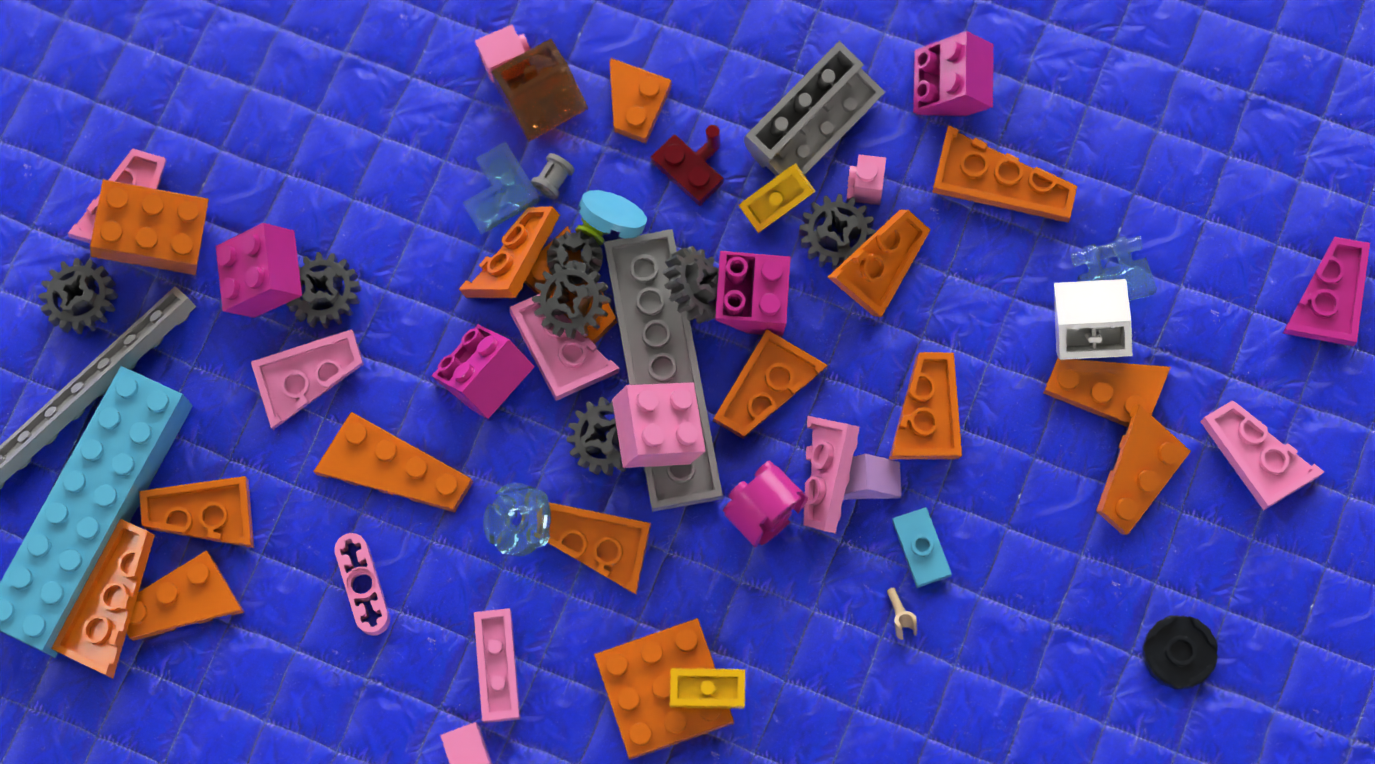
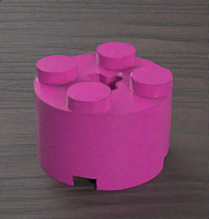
M767 461L755 473L756 478L749 484L745 481L739 483L729 493L728 496L732 500L723 509L726 518L754 547H757L758 544L762 546L778 535L790 523L788 518L792 514L791 511L794 509L799 513L808 500V497L771 461Z

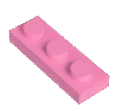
M508 608L474 612L483 723L518 720L520 719L512 611Z

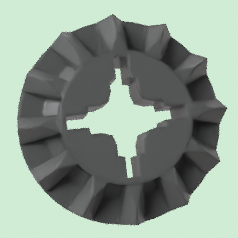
M581 230L578 233L566 231L559 238H554L552 245L547 250V264L552 274L556 273L554 264L558 263L564 270L567 269L568 263L566 262L569 257L566 249L574 253L582 250L581 259L583 263L590 267L589 274L595 270L599 272L602 266V248L596 242L594 236L585 235ZM573 260V262L576 263L578 270L579 267L582 265V262ZM571 278L574 284L586 282L580 278Z

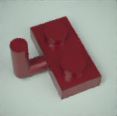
M710 125L706 128V143L696 152L674 134L650 157L651 162L699 206L724 183V178L706 163L720 148V130L716 125Z

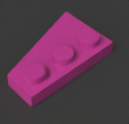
M1334 237L1282 334L1354 346L1357 343L1370 243Z

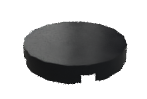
M1173 615L1158 621L1147 633L1142 648L1144 664L1150 675L1162 685L1174 689H1190L1203 683L1214 671L1218 657L1217 641L1211 630L1200 620L1190 616Z

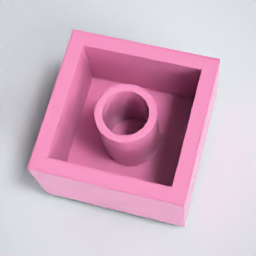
M694 382L626 385L612 399L623 468L688 465L706 452Z

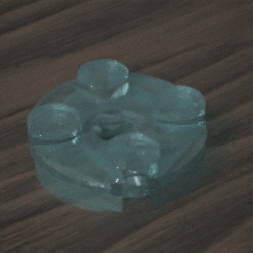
M510 483L501 487L495 493L499 496L494 500L493 505H487L484 513V532L490 544H494L501 553L511 556H525L535 551L537 547L545 546L550 538L549 528L551 523V511L546 493L523 483ZM518 511L522 515L519 526L512 523L513 519L517 518Z

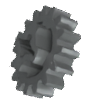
M842 194L837 195L836 202H831L828 196H824L822 206L815 202L811 204L813 214L804 212L802 221L805 224L800 225L799 235L805 236L801 239V247H810L807 257L811 260L818 256L819 267L822 268L827 262H830L834 271L839 263H843L875 233V230L870 229L874 223L873 217L864 218L867 207L863 205L857 209L855 207L856 198L852 197L848 203L843 202ZM824 217L825 221L823 225L818 226L817 230L814 231V228L818 221ZM832 223L839 233H843L842 242L836 232H832ZM861 234L858 242L850 248L851 240L856 239Z
M694 246L683 248L671 254L672 257L665 261L668 269L663 271V274L669 279V282L664 284L666 289L671 290L670 301H675L679 304L677 310L679 313L687 312V319L689 321L696 318L697 323L700 324L714 319L719 269L713 266L714 258L706 259L704 250L696 251Z
M317 252L316 260L312 262L307 256H304L303 262L305 265L302 268L299 267L301 288L302 285H305V292L302 295L303 300L301 301V297L288 302V308L291 312L296 311L295 316L298 321L302 322L307 318V323L312 328L315 327L318 321H321L326 329L329 327V320L332 319L337 324H342L340 315L345 313L352 316L353 312L349 307L350 304H359L360 302L358 296L354 294L361 291L359 282L354 281L358 278V275L354 269H349L350 265L346 259L338 263L334 253H331L328 259L324 260L322 254ZM344 280L345 288L343 296H341L339 289L342 287V281ZM314 285H315L316 287H318L319 289H320V288H322L323 290L328 289L331 295H329V294L326 293V292L324 293V292H322V291H320V290L317 292V290L315 289Z
M75 258L71 267L63 261L61 262L62 270L57 272L51 269L49 273L53 279L51 281H42L41 283L47 290V292L41 293L38 296L43 303H46L41 307V311L46 316H49L48 320L55 327L59 325L65 333H68L73 327L77 334H82L84 326H88L92 331H95V322L100 320L106 323L108 320L104 313L106 311L114 312L116 309L109 302L118 298V294L114 289H111L116 285L115 281L110 276H107L108 272L103 266L97 268L93 260L89 259L84 266L79 258ZM95 280L99 285V295L94 292L96 288ZM57 298L62 299V303L60 305V307L62 308V312H60L58 308Z
M568 261L567 269L565 270L558 263L554 264L556 273L551 275L544 271L542 274L547 280L545 284H535V287L541 291L540 296L532 297V301L541 305V307L534 311V314L539 318L546 317L541 325L546 329L554 326L553 334L558 337L563 334L564 330L569 339L575 338L576 331H579L581 335L586 337L588 336L587 327L591 325L598 329L600 325L596 320L597 317H607L608 315L602 309V304L611 303L610 298L602 295V292L608 289V285L604 282L597 283L601 275L596 270L589 274L590 267L585 263H582L578 270L576 263L573 261ZM571 278L583 279L588 284L576 286ZM557 286L553 297L550 298L554 287ZM569 291L577 296L573 299V308L565 304L570 300ZM591 302H593L590 311H589L588 314L586 315V311H587V308H588L589 304H590ZM567 314L572 323L561 322L555 318V315Z
M604 397L599 398L598 406H595L590 401L586 402L588 411L583 413L577 410L575 414L580 420L578 423H569L568 427L575 431V434L567 437V442L576 445L570 451V454L575 458H580L577 463L584 469L589 467V471L596 475H599L601 470H603L604 474L612 476L614 467L622 472L626 471V468H623L615 418L609 421L605 417L607 414L614 415L613 402L609 403ZM603 452V454H605L607 458H594L592 454L595 453L596 455H598L599 453Z

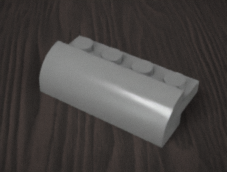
M840 41L744 137V143L753 158L762 168L767 166L776 176L795 163L805 175L885 93L861 69L864 64Z

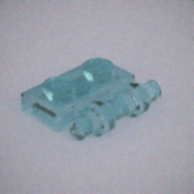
M1123 236L1115 238L1113 243L1098 247L1092 244L1084 246L1082 251L1071 253L1074 267L1087 264L1089 270L1088 273L1078 276V282L1126 279L1129 301L1154 295L1157 291L1147 258L1133 261L1131 257V252L1143 249L1140 236L1129 239ZM1117 256L1119 265L1102 269L1100 260Z

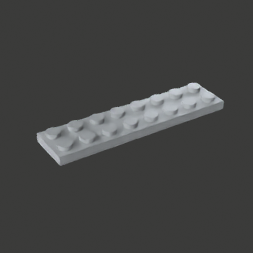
M673 229L643 234L635 238L605 241L604 245L629 385L694 382L706 452L688 465L644 467L652 512L723 499L690 321L687 319L686 311L682 313L677 311L679 304L675 301H670L671 290L666 289L664 284L669 282V279L663 274V271L668 269L665 261L672 257L671 254L677 252Z

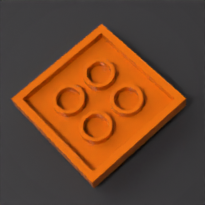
M698 618L594 654L630 760L734 724L730 709L670 708L671 668L716 669Z

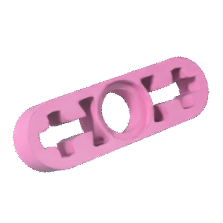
M355 533L345 534L335 544V555L355 622L365 634L371 636L380 635L386 631L390 624V614L369 546L360 535ZM354 543L356 547H361L360 550L356 551V556L360 565L362 566L367 563V567L354 568L352 559L348 555H343L344 552L348 551V544ZM360 575H368L372 579L371 589L364 594H358L353 590V582ZM370 601L373 610L377 614L382 613V616L377 618L376 626L372 627L368 622L363 621L368 618L369 614L365 604L362 603L358 606V602Z

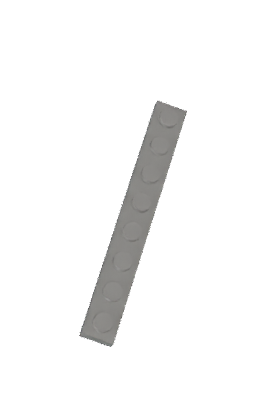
M176 286L173 287L0 445V490L6 480L17 470L26 467L41 448L52 443L64 427L71 421L78 419L88 405L97 397L107 392L120 366L132 370L147 351L158 346L170 330L188 318L190 312L196 306Z

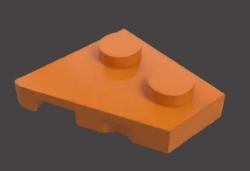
M611 58L610 77L614 131L646 144L671 90L672 80Z

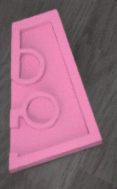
M132 148L109 178V181L158 189L166 165V158ZM100 194L96 199H93L79 222L74 224L68 232V237L91 243Z

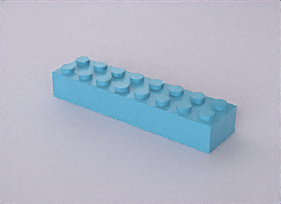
M120 366L0 582V632L56 658L58 652L51 649L114 529L120 519L130 522L140 504L139 491L147 490L193 407L182 393Z

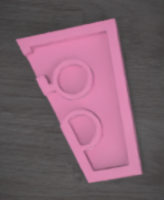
M532 297L510 307L509 312L555 401L619 373L620 368L612 360L609 361L597 350V346L589 338L586 339L581 335L579 331H576L574 339H569L566 336L565 330L558 337L553 334L554 326L549 329L544 328L541 324L546 317L539 318L534 314V311L540 308L541 305L534 303ZM564 314L560 316L555 315L557 320L571 323Z
M352 329L251 361L271 429L277 428L364 365Z
M1233 400L1201 420V424L1263 510H1266L1324 473L1317 465L1313 464L1311 466L1297 455L1298 451L1290 444L1284 445L1268 432L1267 426Z
M807 416V428L813 430L812 446L806 447V460L811 461V477L805 482V495L808 497V500L804 506L803 525L836 533L837 525L841 518V507L846 486L850 479L851 463L858 444L857 437L860 427Z

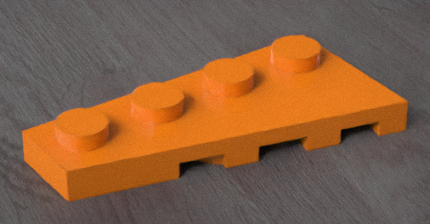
M123 519L119 520L51 649L112 679L114 678L154 540V534Z

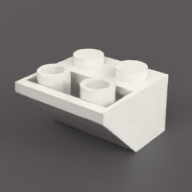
M1126 279L1054 283L1056 353L1060 360L1132 356V325Z

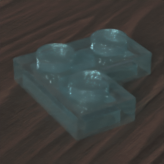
M505 141L476 158L477 164L491 187L462 203L482 235L541 200Z

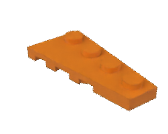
M948 125L932 193L1069 223L1077 190L1076 185L1038 167L1032 168L1019 162V158L1009 153H1006V155L988 147V143L977 138L973 140L960 134L958 129Z
M353 412L349 414L314 470V473L318 476L335 478L348 484L361 485L378 490L381 493L392 496L393 494L409 498L411 501L452 512L457 510L473 484V480L470 477Z

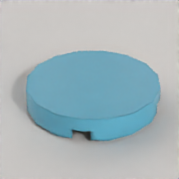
M600 190L587 191L583 194L578 208H581L579 211L581 217L590 226L603 233L610 234L611 230L620 232L618 237L625 239L641 235L647 221V217L638 206L624 197Z

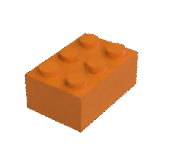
M103 179L90 244L91 257L196 275L209 199Z

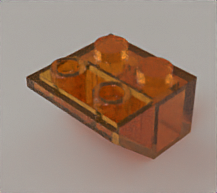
M552 39L543 42L491 71L496 89L528 141L537 138L588 109L569 66Z

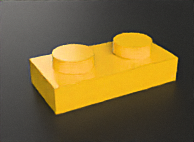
M795 163L738 206L759 233L816 191Z
M671 668L670 708L745 709V669Z

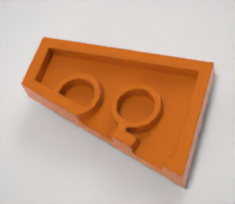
M553 206L527 207L501 238L504 245L492 257L486 256L479 264V267L482 269L472 283L466 280L458 290L466 298H516L522 290L523 284L533 265L537 262L538 256L548 237L552 234L560 214Z
M899 210L827 278L872 316L882 317L931 229L909 210Z
M766 330L712 421L743 439L825 370L828 365L773 332Z
M919 352L915 358L889 459H959L962 456L954 353Z
M1057 358L1043 393L1129 427L1132 419L1129 416L1133 405L1140 404L1152 415L1171 367L1077 359L1060 360Z
M1140 404L1133 405L1129 416L1132 419L1127 433L1122 436L1118 447L1121 449L1114 470H1110L1096 512L1122 535L1130 533L1191 452Z
M246 476L139 491L141 525L145 529L254 548L249 479Z
M545 501L537 537L637 595L652 524Z

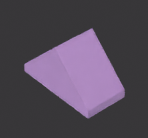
M866 453L853 457L849 472L850 479L846 486L843 500L901 498L900 462Z

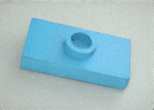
M927 507L892 518L893 526L916 588L951 577L952 573Z

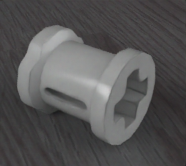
M550 153L546 157L547 164L538 177H533L531 185L546 197L557 199L559 196L558 189L566 177L574 173L575 169L564 158Z

